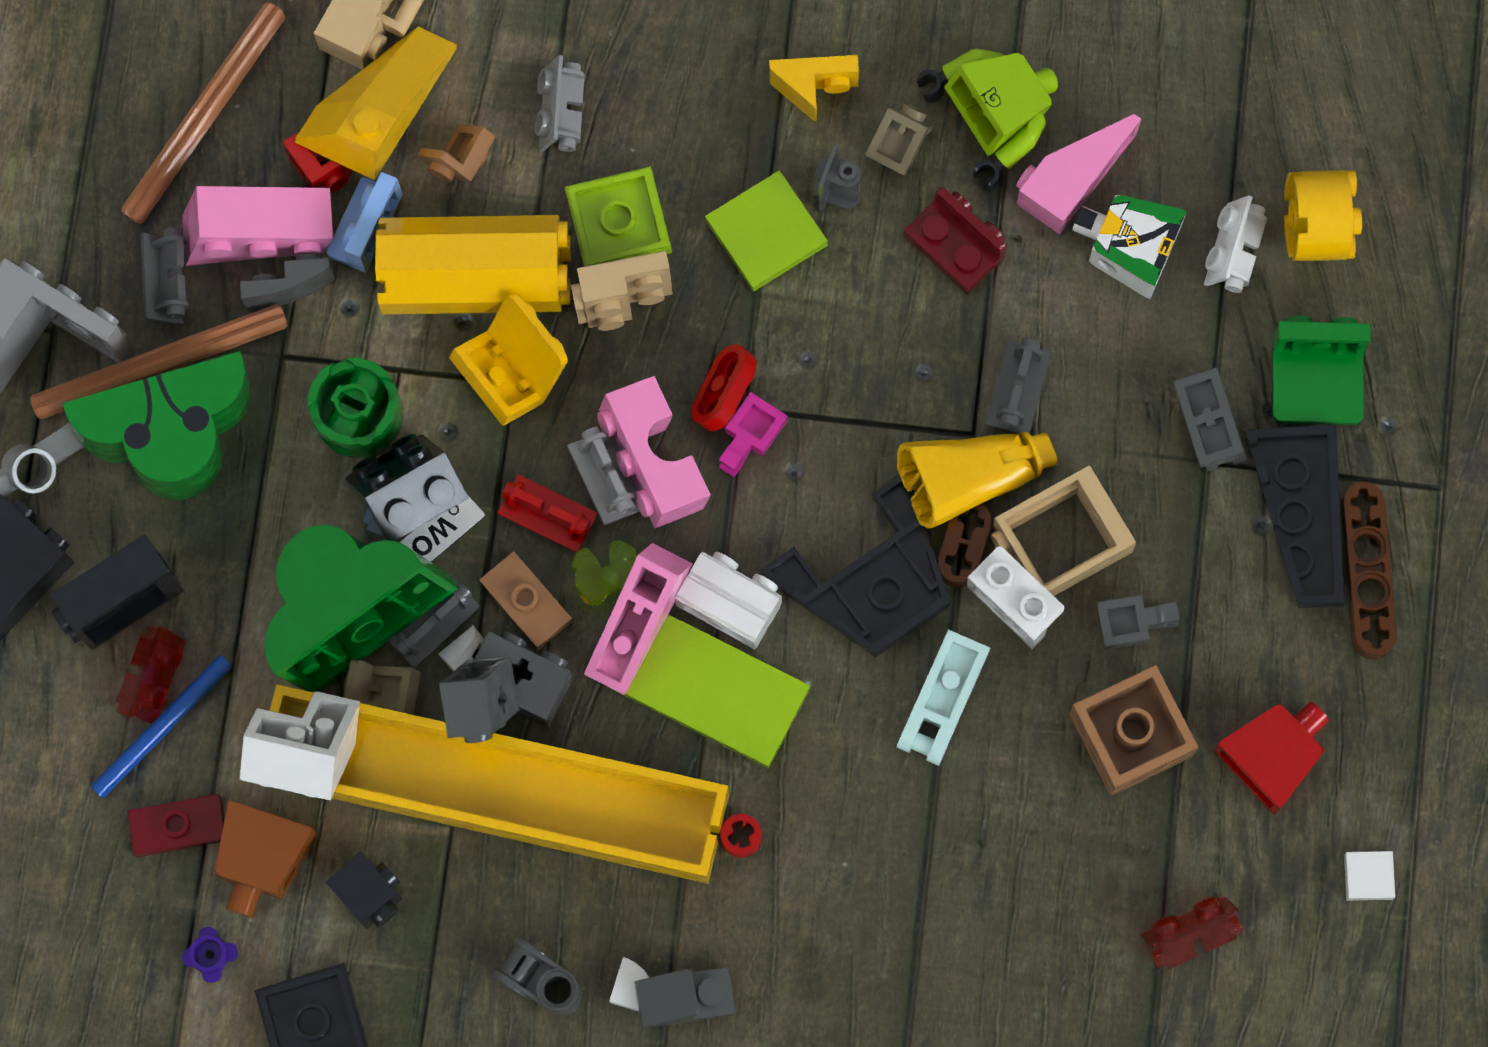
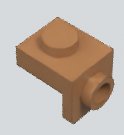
M458 124L444 151L421 148L417 157L429 165L427 171L432 176L443 182L451 183L452 179L471 182L478 168L486 161L489 154L488 150L496 136L484 127Z

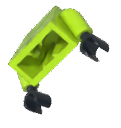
M977 48L943 65V71L940 73L934 70L922 71L917 78L918 87H923L930 82L936 83L935 88L923 94L924 100L929 103L940 100L944 95L945 88L987 156L995 153L996 158L992 162L988 160L981 161L975 166L973 171L974 178L985 169L994 172V178L983 187L985 191H990L999 184V172L1005 167L1011 169L1036 145L1046 125L1044 114L1052 105L1049 94L1057 90L1058 81L1055 73L1050 68L1045 67L1034 72L1025 57L1019 53L1003 55L1000 52Z

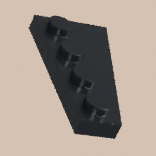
M1336 425L1245 429L1246 438L1298 608L1344 606Z

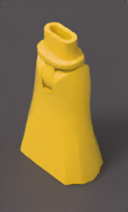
M1020 432L1019 434H995L960 440L905 442L899 445L897 452V469L904 487L908 492L918 489L911 497V505L919 524L926 528L936 527L983 502L1015 490L1032 479L1038 478L1042 474L1043 469L1057 465L1055 450L1049 436L1045 432L1033 436L1028 432Z

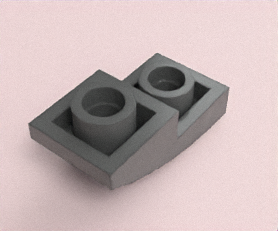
M314 253L301 254L296 256V260L284 261L285 278L279 279L274 274H259L253 276L252 281H240L241 300L247 311L261 310L274 304L282 306L313 294L335 280V271L330 259L323 258L322 255Z

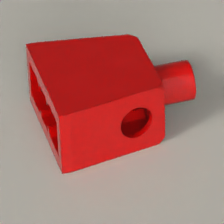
M1309 702L1294 717L1284 706L1277 704L1225 737L1218 743L1213 752L1275 815L1325 751L1313 736L1329 722V719L1313 702Z

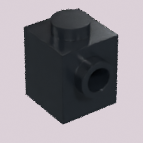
M361 851L326 881V884L366 929L372 924H375L377 927L382 926L399 910L395 904L402 898L394 888L400 884V881L383 862L375 868Z

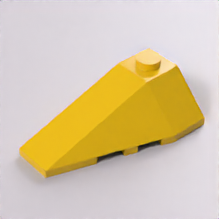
M419 26L316 105L295 138V143L375 180L455 53L457 44Z

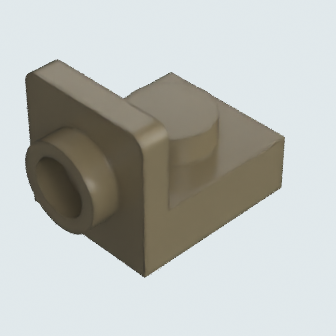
M903 102L901 107L897 105L891 106L887 109L865 156L902 175H906L925 136L931 132L934 124L926 121L927 113L914 105Z

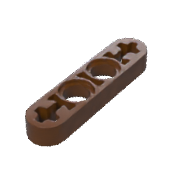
M1362 481L1349 487L1341 500V519L1352 642L1354 649L1359 655L1366 659L1375 660L1384 657L1390 652L1396 642L1397 632L1385 500L1383 493L1376 485ZM1359 493L1364 494L1366 501L1374 503L1367 511L1366 519L1367 525L1377 523V527L1363 526L1352 529V525L1358 526L1361 522L1360 508L1351 505L1357 499ZM1364 536L1374 539L1379 547L1378 556L1370 560L1360 558L1354 550L1355 540ZM1365 581H1374L1382 588V600L1373 605L1363 602L1358 595V586ZM1384 611L1385 617L1378 616L1375 622L1377 633L1385 634L1386 639L1381 641L1378 648H1372L1371 641L1363 640L1362 637L1370 630V616L1361 619L1359 613L1372 615Z

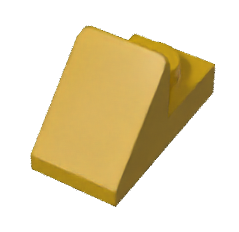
M858 55L769 60L770 84L810 119L817 121L816 89H824L827 93L837 94L849 91L850 87H858Z

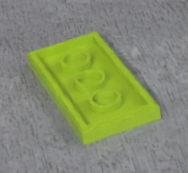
M668 614L627 693L623 696L769 769L810 690V685Z

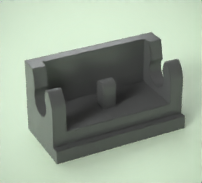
M1217 367L1173 381L1200 467H1206L1207 471L1218 470V465L1232 462V464L1238 465L1248 462L1223 380Z

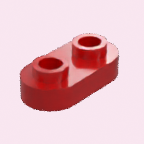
M733 344L723 349L715 358L691 408L692 419L706 430L717 431L726 427L735 415L748 385L755 376L757 362L752 353L739 344Z

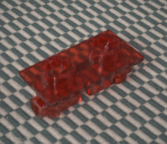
M148 626L146 633H140L139 641L130 664L143 668L140 676L126 673L119 695L115 700L119 704L117 713L131 718L136 716L149 724H152L159 717L161 710L166 704L167 693L176 668L181 663L183 649L186 644L185 639L161 626L158 628Z
M1225 896L1222 898L1209 897L1196 903L1193 907L1194 910L1179 917L1171 915L1158 919L1151 925L1152 929L1141 933V937L1153 949L1150 953L1156 967L1159 969L1166 966L1169 970L1198 956L1192 941L1194 939L1200 938L1206 952L1236 940V934L1243 932L1240 920L1236 915L1239 912L1238 908Z

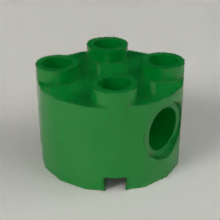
M358 357L345 358L343 362L335 365L331 363L324 367L311 383L307 397L310 418L324 444L337 454L352 458L377 457L399 434L403 421V404L388 372L375 362Z

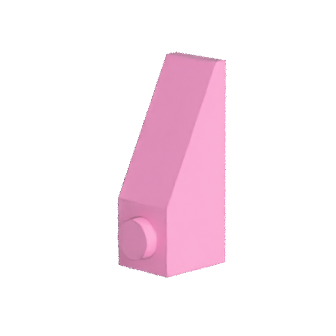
M1135 114L1130 115L1045 156L1037 168L1030 165L1016 184V187L1020 189L1017 205L1060 235L1137 135L1141 118Z
M651 543L638 554L584 675L623 695L627 693L672 609L676 594L686 579L693 563L654 543Z

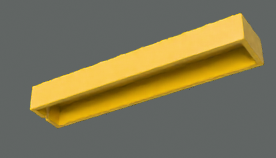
M276 684L270 711L303 718L314 693ZM360 703L356 744L332 799L709 884L718 846L717 835H712L711 833H721L729 798L728 785L496 733L492 734V738L487 741L466 743L464 737L448 738L445 722Z

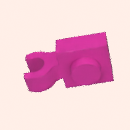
M750 392L725 427V433L734 439L720 457L719 462L721 464L719 469L734 478L751 450L763 457L787 423L788 416Z

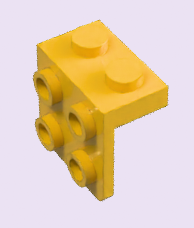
M512 293L504 299L486 332L454 348L449 357L502 426L542 405L568 362L567 355L560 341L551 336L537 318L533 307L524 302L517 293Z

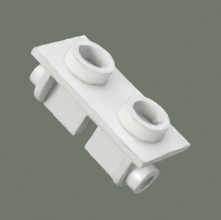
M1248 195L1229 202L1222 209L1217 221V227L1220 229L1215 246L1210 250L1205 263V267L1208 270L1204 281L1205 286L1225 281L1226 290L1241 293L1243 287L1249 285L1256 256L1242 249L1244 245L1254 250L1259 248L1267 222V217L1264 215L1265 208L1260 205L1251 204L1252 196Z

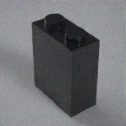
M1 494L0 641L74 564L73 560L65 553L70 545L50 527L43 533L32 523L38 516L18 498L11 504Z

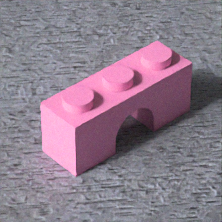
M655 376L605 394L599 408L600 412L597 413L598 422L602 432L606 433L607 437H612L618 449L616 460L620 471L626 478L630 476L637 490L635 492V501L642 516L645 518L649 516L654 528H658L703 510L711 494L693 456L691 455L678 461H665L657 457L649 447L648 438L666 431L673 416Z

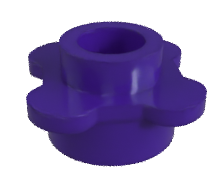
M205 927L199 931L198 938L193 941L190 948L184 950L182 961L185 966L195 967L199 970L206 982L215 983L221 979V971L228 962L237 959L238 949L235 944L225 943L220 939L214 928ZM208 951L214 952V957L212 959L206 958V953Z

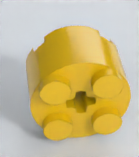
M1355 170L1299 171L1288 173L1285 183L1284 201H1289L1288 215H1284V233L1289 258H1292V261H1328L1355 258V235H1360L1362 232V212L1360 208H1353L1352 197H1355L1357 192Z

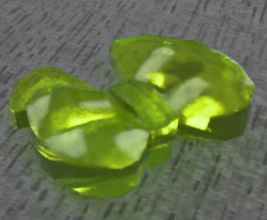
M613 540L608 546L610 566L601 568L590 549L584 547L575 554L570 568L572 571H577L575 574L576 590L586 604L594 607L599 606L607 594L610 595L617 591H622L637 558V555H635L636 549L624 541Z

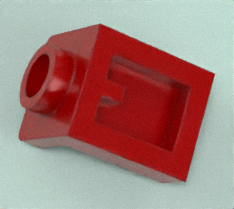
M298 133L282 142L288 159L310 188H330L331 194L341 189L348 182L349 176L353 174V170L332 160L327 163L324 156L295 143Z

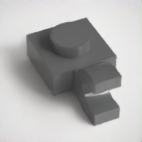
M1142 595L1097 602L1105 650L1149 643V629H1165L1179 626L1180 618L1177 602L1144 608Z

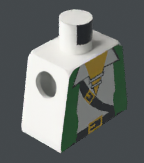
M1115 195L1107 215L1082 206L1072 231L1096 240L1089 259L1092 265L1142 296L1151 299L1187 211L1128 196Z

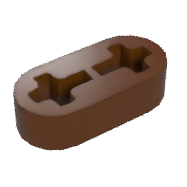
M979 504L949 521L938 557V566L943 582L951 587L966 586L967 577L980 565L992 520L989 510L983 504ZM969 512L977 514V522L984 525L983 528L975 527L973 529L970 541L962 538L964 523L958 521L959 518L966 519L969 516ZM958 548L966 549L964 564L971 568L970 570H962L959 576L951 574V566L945 562L946 560L954 561Z

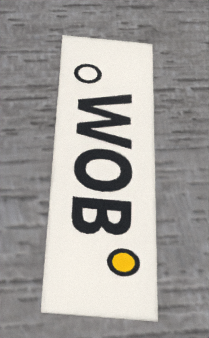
M468 496L467 500L413 530L399 543L409 547L427 560L433 561L480 521L485 514Z

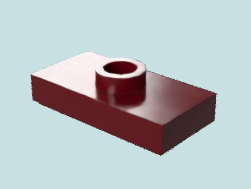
M219 794L127 810L133 853L136 858L220 843L224 813Z

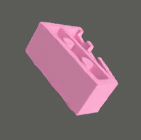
M196 186L182 215L183 237L186 238V245H184L185 266L287 256L296 257L307 253L321 255V253L326 252L333 240L330 188Z

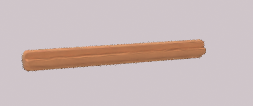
M270 2L263 4L128 197L121 211L129 220L137 224H142L275 35L285 20L284 12L278 6Z
M274 304L33 394L30 397L32 408L39 419H45L63 412L64 407L62 403L170 372L283 330L288 326L287 319L282 307L279 304Z

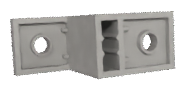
M4 259L0 264V394L50 322L117 363L129 359L133 354V350L125 340L127 333L117 326L119 321L104 309L96 307L93 312L80 303L82 298L62 284H59L56 289L43 281L45 276L30 264L22 261L17 266L7 259Z

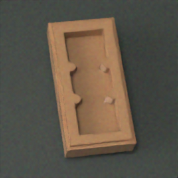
M514 551L479 579L480 584L537 650L541 649L573 622L571 616Z

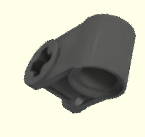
M516 936L512 942L515 948L501 969L494 970L491 977L523 998L527 997L554 1015L567 1016L574 1013L582 1001V989L576 978L569 971L553 962L550 957ZM558 981L570 983L571 994L565 1002L561 1004L549 1002L548 991L554 983Z

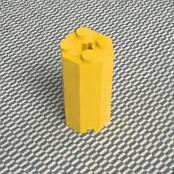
M559 215L379 218L378 225L380 229L376 231L375 273L376 281L384 284V293H377L378 305L382 315L497 313L504 299L512 293L519 294L524 302L533 307L535 312H561L562 305H571V279L568 278V265H563V262H571V236L568 235V222L560 221Z

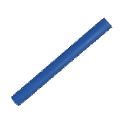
M219 655L90 787L104 799L233 666L224 657Z

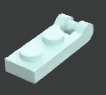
M948 629L896 748L910 753L911 749L926 755V761L937 766L940 765L990 652V647ZM923 721L940 728L935 739L919 733Z

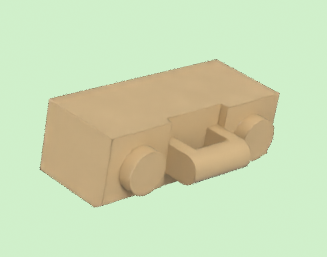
M332 0L313 34L320 50L355 67L364 69L371 59L375 60L382 55L387 43V37L384 36L385 30L399 37H404L424 0H402L403 2L394 19L390 18V15L399 0Z

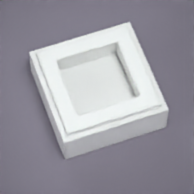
M1393 851L1346 852L1344 854L1346 901L1393 900L1395 898Z

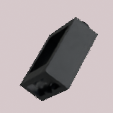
M146 534L50 594L58 606L51 612L62 630L71 637L75 644L82 640L93 650L184 592V589L162 555Z

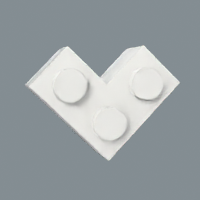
M315 691L303 718L257 708L243 735L240 780L331 801L356 744L360 701Z

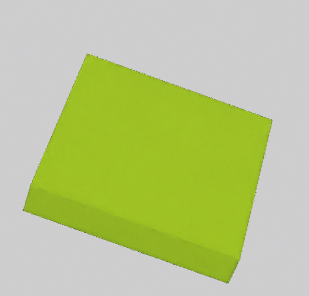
M651 166L565 187L584 267L666 251L667 254L672 253Z
M780 170L705 216L706 223L753 292L828 246V240Z

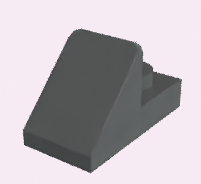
M728 967L692 972V969L689 968L634 982L641 1028L727 1017L736 1014Z

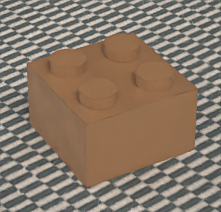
M1157 665L1073 704L1069 713L1110 796L1192 758L1199 748Z

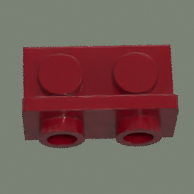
M941 187L935 192V200L904 229L903 236L968 295L1004 259L1006 251L1005 237L994 224L989 221L983 224L972 214V206L960 193L954 191L951 194L944 187Z

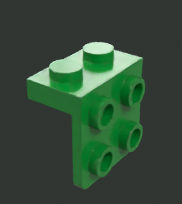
M1308 316L1287 317L1285 321L1278 322L1272 336V417L1277 423L1354 426L1362 421L1364 417V352L1370 343V324H1359L1357 319L1351 317L1334 318L1330 323L1313 322V319Z

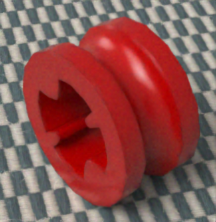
M747 814L732 815L725 820L721 827L720 837L722 846L728 854L737 858L753 855L761 845L762 832L760 825L753 817ZM738 824H743V830L749 826L754 831L749 836L750 845L744 848H739V842L733 846L728 840L734 835L732 827Z

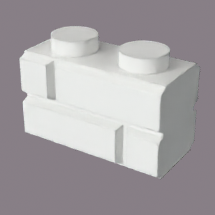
M704 552L700 553L689 575L676 594V606L755 650L782 604V596L776 593L778 586L762 575L754 574L751 579L736 571L739 565L733 559L720 552H715L712 557Z

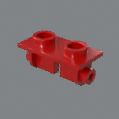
M517 474L514 482L509 481L502 493L504 501L497 512V515L577 554L598 515L597 512Z

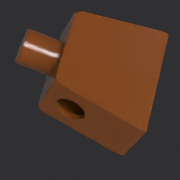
M229 800L215 867V875L234 884L226 910L252 918L261 893L282 900L318 836L317 832L312 827Z

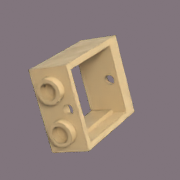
M1090 465L995 517L993 524L995 532L990 535L995 548H1004L1053 596L1131 554L1136 545L1135 539ZM1077 495L1107 544L1108 549L1044 584L1012 530Z

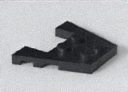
M900 475L872 493L873 500L896 529L897 533L839 573L821 583L795 547L761 569V575L774 582L779 590L875 658L950 607V600L926 528L919 524L911 505V497L914 495V491H907Z

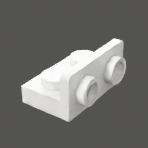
M997 547L967 577V588L1032 650L1045 637L1047 628L1064 611V605L1002 547Z

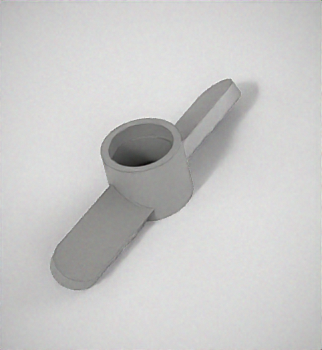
M70 422L34 446L18 444L11 447L5 453L0 469V494L3 497L16 489L27 493H39L46 490L53 483L56 476V465L83 448ZM36 453L40 459L39 474L33 481L22 484L17 477V466L24 456Z

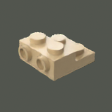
M666 251L577 268L580 283L571 285L578 323H588L589 328L598 327V330L601 331L620 328L624 325V321L632 320L631 302L638 301L640 305H652L663 301L665 296L673 294Z

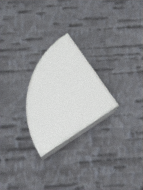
M473 625L438 655L452 671H455L467 660H474L472 654L476 648L480 649L484 638Z
M623 957L609 1002L639 1012L634 982L649 978V976L632 960Z

